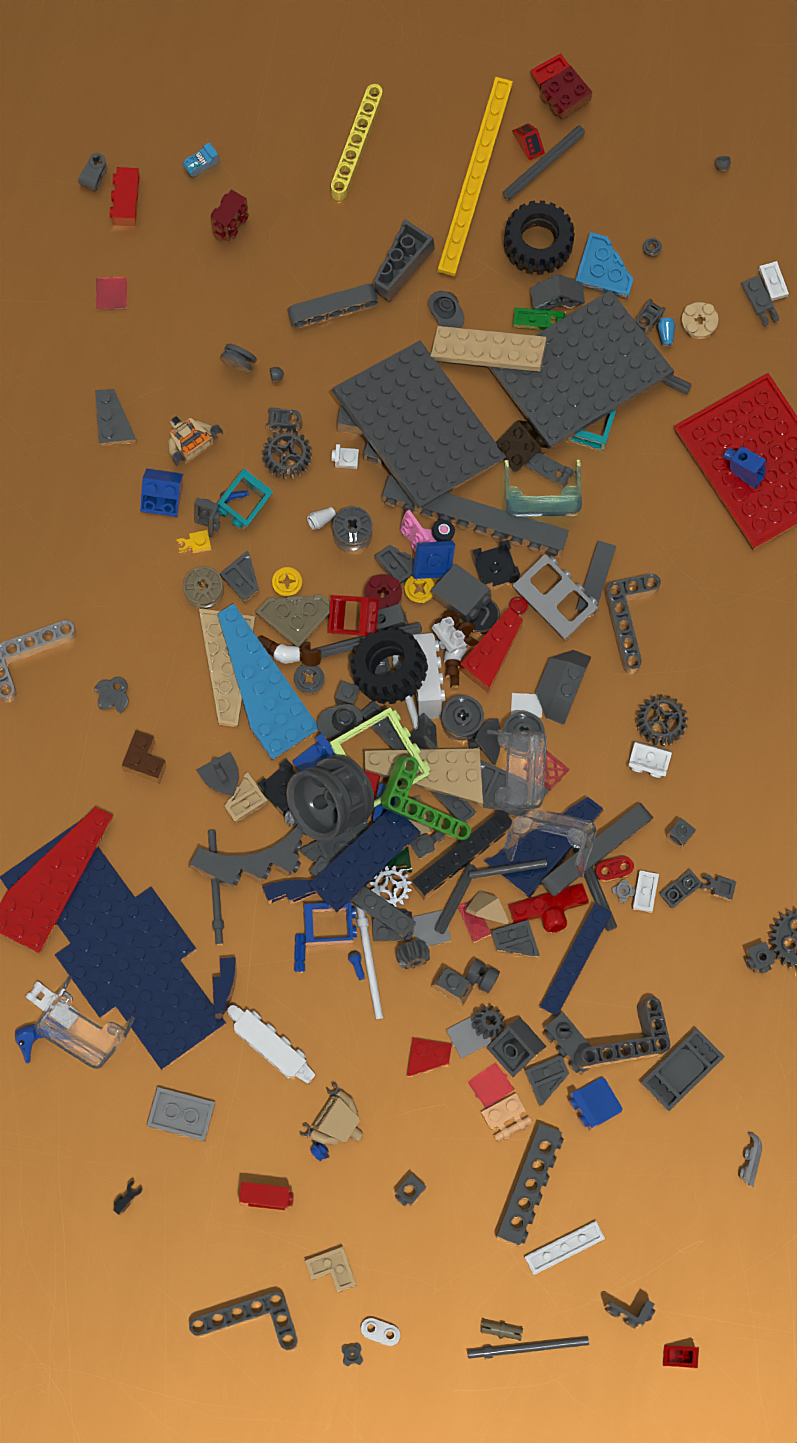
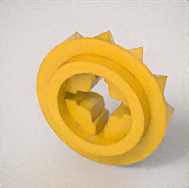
M284 567L277 570L273 575L272 586L274 591L280 596L289 597L296 595L301 589L302 577L294 568ZM286 575H288L289 581L293 582L289 584L288 589L285 584H282V582H285Z
M411 576L405 583V594L409 600L424 604L432 598L431 590L435 586L431 578L414 579ZM415 585L418 586V587H421V586L424 585V587H423L424 593L418 592V593L415 594V592H416V587H415Z

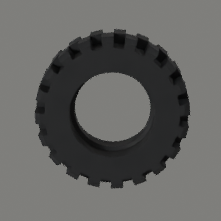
M540 200V203L530 201L527 206L522 204L519 206V210L515 209L512 212L505 227L504 247L506 248V255L510 257L513 265L517 263L518 269L522 271L526 269L528 270L527 273L533 274V272H538V275H542L544 271L548 273L554 272L555 267L559 269L563 266V262H567L572 252L575 233L574 225L570 222L571 218L568 214L564 215V209L561 207L556 208V204L552 202L545 204V201ZM531 227H544L555 235L556 242L548 248L537 249L529 246L523 240L522 234Z
M383 628L379 629L377 633L372 632L368 634V638H363L359 642L361 645L355 648V655L351 658V672L362 692L372 701H378L381 704H386V701L389 704H395L398 700L400 702L406 700V697L409 695L410 697L415 694L414 691L421 688V681H425L428 670L426 655L418 641L412 634L406 633L403 629L396 631L395 628H388V630ZM394 655L404 657L403 664L395 673L388 676L375 675L377 666L385 658Z

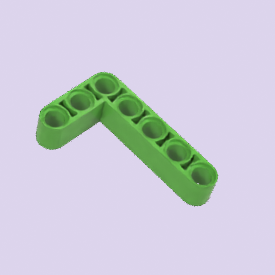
M399 757L395 762L381 798L383 808L448 837L460 840L467 839L471 834V828L467 823L407 797L419 764L414 757ZM406 761L409 762V768L407 770L404 766ZM399 779L402 780V786L400 788L397 785ZM392 797L395 798V804L393 806H391L390 800ZM410 804L412 811L408 814L407 807ZM425 812H428L429 816L428 819L425 821L424 814ZM442 819L445 820V825L443 828H441L440 825ZM459 826L461 827L460 835L457 834V829Z

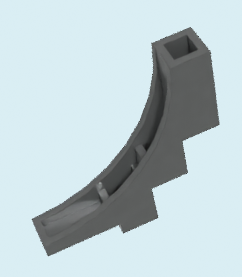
M297 825L285 839L273 847L259 853L244 856L217 854L199 847L189 868L230 889L233 884L237 886L242 876L239 872L258 882H261L262 878L267 879L271 871L268 868L269 866L290 876L292 872H297L301 864L298 862L300 856L293 852L298 853L303 843L300 839L303 834L306 836L307 834Z

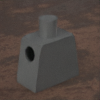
M401 604L378 610L376 632L383 628L388 630V628L408 625L406 613Z
M448 968L441 969L431 986L461 1005H464L473 990L470 981Z

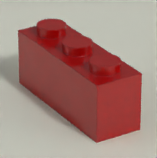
M117 167L116 174L113 173L115 190L111 191V201H114L113 207H110V218H113L114 225L136 226L140 183L139 168Z

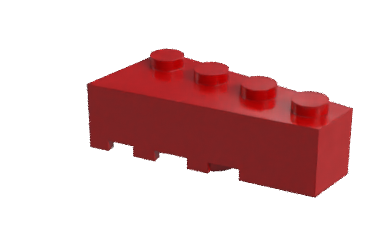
M508 608L460 663L459 671L488 694L522 627L523 619Z

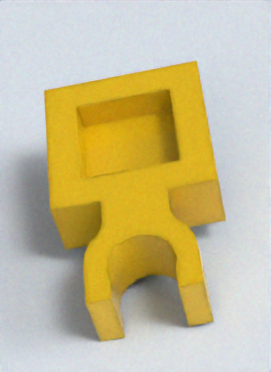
M207 530L189 533L190 539H177V544H185L183 548H178L179 553L186 552L191 548L193 553L211 550Z

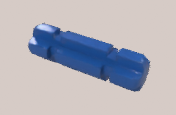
M296 934V963H294V971L301 973L305 971L306 945L304 943H306V935Z

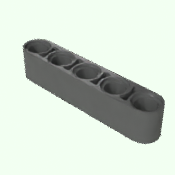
M365 284L294 304L287 311L292 326L299 328L373 307L379 301L374 285Z

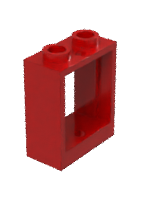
M331 595L328 633L368 636L372 632L376 633L379 599ZM346 601L361 602L359 631L344 630Z
M241 1182L239 1197L241 1206L288 1211L289 1207H293L294 1195L289 1187Z

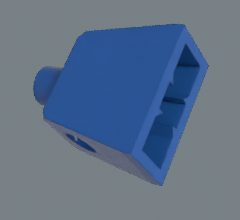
M740 447L737 452L731 448L725 452L724 458L730 461L731 472L755 489L766 476V460L745 447Z

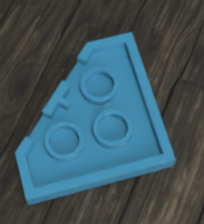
M590 232L576 281L582 282V285L603 292L611 290L614 295L628 298L633 277L626 270L622 259L615 252L609 238Z

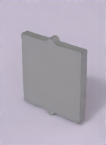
M444 910L412 917L416 921L412 932L415 935L416 941L426 942L428 947L451 942L449 925L444 934L435 931V927Z
M475 1015L446 1030L453 1042L452 1046H455L461 1059L492 1043L490 1038L484 1039L483 1034L477 1036L478 1029H472L475 1025L472 1022V1018L476 1017Z

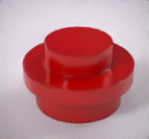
M514 597L511 599L509 609L520 616L527 611L528 603L524 598Z

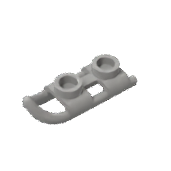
M750 1132L749 1136L753 1138L754 1146L746 1150L745 1159L749 1161L747 1167L741 1169L740 1179L745 1180L744 1183L753 1187L762 1153V1142L756 1134Z

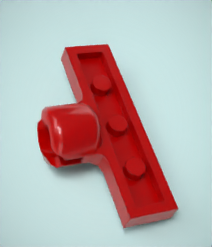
M583 884L565 888L555 897L547 893L509 904L508 907L514 924L540 918L547 932L558 933L567 926L564 911L589 904V899Z

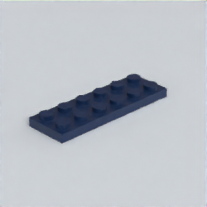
M387 810L309 883V886L337 913L421 834V831L407 818Z

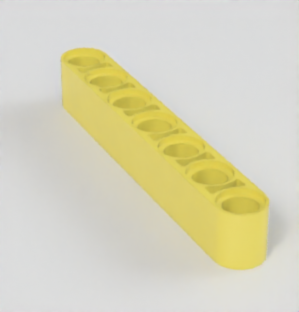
M371 84L366 89L333 177L331 195L336 201H342L348 195L380 109L382 88L378 84ZM372 94H377L378 96H377V97H372L371 95H372ZM360 125H365L366 127H365V128H360L359 126H360ZM354 141H360L361 143L355 144V143H353V142H354ZM350 156L355 157V158L352 159V160L347 159V158L350 157ZM347 172V173H349V174H348V175H342L341 173ZM336 188H342L343 190H342V191H336L335 189H336Z

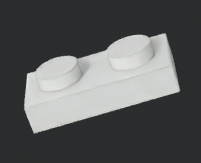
M777 261L759 266L762 280L771 301L788 297L789 293Z
M639 871L633 910L652 913L659 874Z

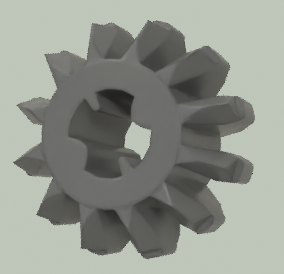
M421 940L407 942L396 950L398 963L405 969L420 967V965L426 964L430 960L429 948L426 942Z
M483 1006L481 1011L477 1010L475 1012L476 1017L472 1018V1022L475 1025L472 1029L479 1030L477 1036L483 1034L484 1039H488L489 1036L491 1039H495L496 1035L502 1033L501 1028H504L506 1024L501 1022L505 1019V1016L498 1015L500 1009L494 1011L493 1006H490L488 1009L486 1006Z

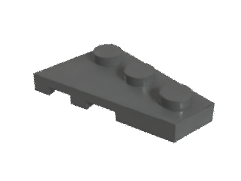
M95 390L99 445L137 442L115 390Z

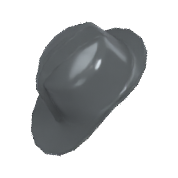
M437 291L430 296L429 308L440 326L461 328L463 326L464 314L459 306L457 297L453 293Z
M352 704L332 707L323 711L317 721L318 729L325 737L337 738L361 725L363 714L359 708Z

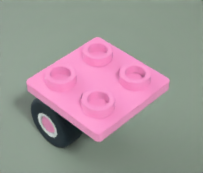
M410 510L405 512L400 525L401 533L409 539L411 547L415 552L417 543L451 541L455 534L454 525L444 519L435 522L432 530L422 528Z

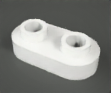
M366 1319L361 1325L363 1336L378 1343L393 1346L400 1339V1331L397 1327L377 1319ZM368 1325H374L375 1331L368 1332ZM387 1332H393L394 1338L388 1339L386 1337Z

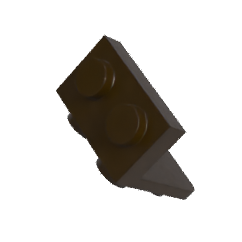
M517 420L496 442L499 450L506 455L505 462L515 472L520 471L536 453H545L549 449L541 436L534 431L535 428L529 421Z

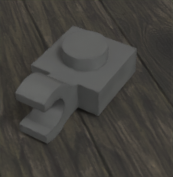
M439 832L431 837H428L427 833L416 838L410 845L420 860L436 851L434 845L445 838Z

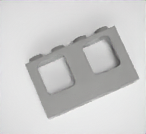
M545 554L513 584V588L567 642L572 637L571 634L595 611H599L597 607L599 603L592 596L588 598L584 594L585 589L578 582L575 584L571 580L572 576L567 570L564 569L562 571L557 566L559 563L553 556L548 557ZM546 564H550L562 577V580L544 595L531 583V578ZM572 591H576L588 603V607L573 621H568L558 611L557 605Z

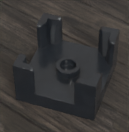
M509 540L499 543V547L482 552L481 548L472 550V560L479 581L490 589L519 580L520 572L518 566L515 567Z
M287 759L279 765L280 769L267 780L263 778L257 783L263 795L283 817L289 810L286 796L287 785L291 777L296 774L293 770V765Z

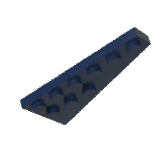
M587 797L569 808L565 813L551 819L549 823L538 827L517 840L510 847L504 848L497 855L488 858L484 862L489 867L494 868L546 859L547 867L500 874L530 898L542 884L541 881L555 869L604 810L591 798Z

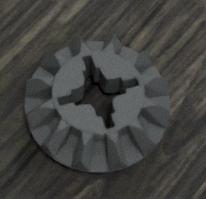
M302 665L295 672V685L303 693L313 694L319 691L324 684V673L319 666ZM305 674L308 675L309 677L312 676V675H314V677H313V682H314V684L311 683V682H307V683L305 682V681H306Z

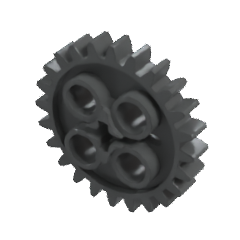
M796 908L794 914L791 910L787 911L788 917L785 914H781L782 921L777 919L775 923L778 926L771 928L776 933L770 934V937L775 939L770 945L776 946L773 950L774 953H779L776 959L783 958L782 965H785L787 962L790 963L789 969H792L794 965L797 969V955H795L797 931L791 927L792 923H797ZM786 940L793 943V949L786 948L784 944Z

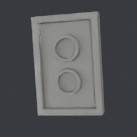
M157 1087L147 1127L205 1142L215 1102Z

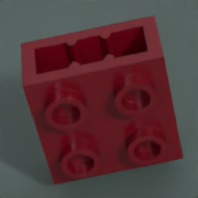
M570 65L542 84L541 97L552 106L553 112L563 120L591 101L592 91Z
M232 189L222 197L218 209L215 208L210 216L213 234L217 239L229 242L231 238H235L239 231V226L244 224L249 217L247 198Z

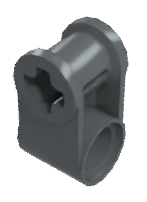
M100 153L91 155L79 176V184L94 191L98 189L107 170L104 155Z
M652 299L647 301L636 320V323L646 335L650 333L655 324L661 319L666 308L656 305ZM644 322L648 326H643L640 323Z
M274 407L268 409L269 421L266 424L267 429L272 431H287L290 429L291 432H298L302 428V417L297 410ZM291 419L298 420L296 423L293 424L289 422Z

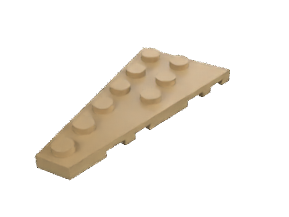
M199 608L219 725L238 727L242 697L217 616L221 611ZM241 614L253 631L255 616Z
M480 748L420 750L419 757L422 761L426 760L431 770L428 771L430 774L428 777L414 785L443 795L458 797L460 800L475 802L477 805H483ZM407 750L364 751L365 771L388 778L399 757L411 756ZM408 761L404 765L406 770L409 768Z

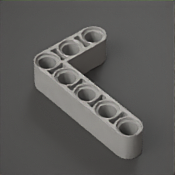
M63 620L0 643V671L5 672V675L0 678L1 700L11 702L17 695L7 664L72 641L76 636V630L72 622ZM65 628L71 629L69 634L62 633ZM48 634L53 635L50 641L44 640V637ZM29 641L35 642V645L32 647L26 646ZM10 648H17V651L14 654L8 653V650ZM4 689H12L10 694H2Z

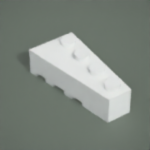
M433 633L415 634L413 636L426 655V662L428 664L426 679L421 681V688L419 690L416 689L418 717L425 713L430 719L442 718V701H445V692L440 688V685L443 684V675L438 671V668H441L440 656L437 657L436 654L439 651V641L435 640Z

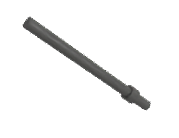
M209 830V851L217 853L216 830ZM211 879L214 914L212 928L215 931V944L219 946L223 945L222 930H224V921H222L220 887L218 882Z
M584 1337L495 1348L485 1346L483 1349L469 1350L467 1353L468 1359L481 1357L491 1359L493 1356L587 1346L589 1345V1339Z

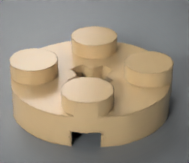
M696 302L686 306L681 317L682 329L694 339L708 338L718 325V314L714 310L713 305L703 302ZM697 317H701L702 319H704V321L702 322V324H699V322L695 321V319H697Z

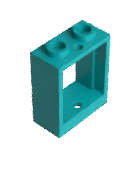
M617 409L610 413L603 436L581 430L570 437L568 441L604 451Z
M243 468L216 503L219 504V512H221L223 517L227 516L232 520L231 523L235 527L244 529L250 524L274 491ZM240 481L262 497L246 519L224 503Z

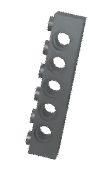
M539 1124L496 1238L518 1247L520 1243L525 1244L529 1233L525 1231L528 1224L532 1225L536 1214L532 1211L535 1205L539 1206L543 1196V1194H540L541 1187H546L550 1177L547 1175L549 1167L553 1168L557 1158L553 1155L556 1148L560 1150L564 1140L561 1137V1131ZM542 1143L549 1144L551 1148L549 1153L541 1152L540 1145ZM541 1162L544 1167L543 1171L536 1172L533 1169V1163ZM529 1180L534 1181L537 1185L536 1190L529 1191L526 1188V1182ZM521 1199H526L529 1202L530 1206L527 1210H522L519 1207L518 1203ZM519 1218L522 1221V1227L515 1229L511 1224L512 1219Z

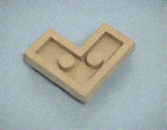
M343 1247L305 1260L311 1280L331 1274L337 1293L357 1286Z

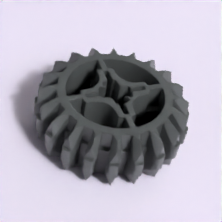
M288 429L285 434L283 430H280V435L274 432L273 438H267L268 443L263 445L265 449L262 450V455H264L262 460L266 463V469L271 468V474L277 472L276 476L278 478L283 474L286 480L287 475H291V478L294 479L295 473L301 476V470L307 471L306 465L311 464L309 459L312 458V453H310L312 447L308 446L309 440H304L303 434L298 436L297 431L291 434V430ZM294 445H297L301 449L303 453L302 456L299 455L298 452L294 451ZM290 450V454H288L284 459V454L286 455ZM272 453L281 458L280 464L273 459ZM289 463H296L294 465L287 466Z
M662 694L659 695V700L652 696V702L648 699L645 700V705H641V711L637 712V716L640 718L636 720V723L641 724L638 726V731L644 730L641 736L645 737L648 735V742L654 739V745H657L659 741H661L662 746H665L666 741L672 745L673 739L679 741V735L683 736L685 734L683 730L688 727L685 724L688 722V717L684 715H686L687 711L681 710L683 707L682 703L676 705L677 698L672 702L669 701L670 695L667 696L666 700L663 699ZM662 707L668 708L672 712H665ZM652 709H655V718L647 722V714ZM660 717L662 718V720L666 719L665 724L662 721H659ZM677 719L676 729L670 732L669 723ZM653 728L660 729L662 731V734L655 732Z

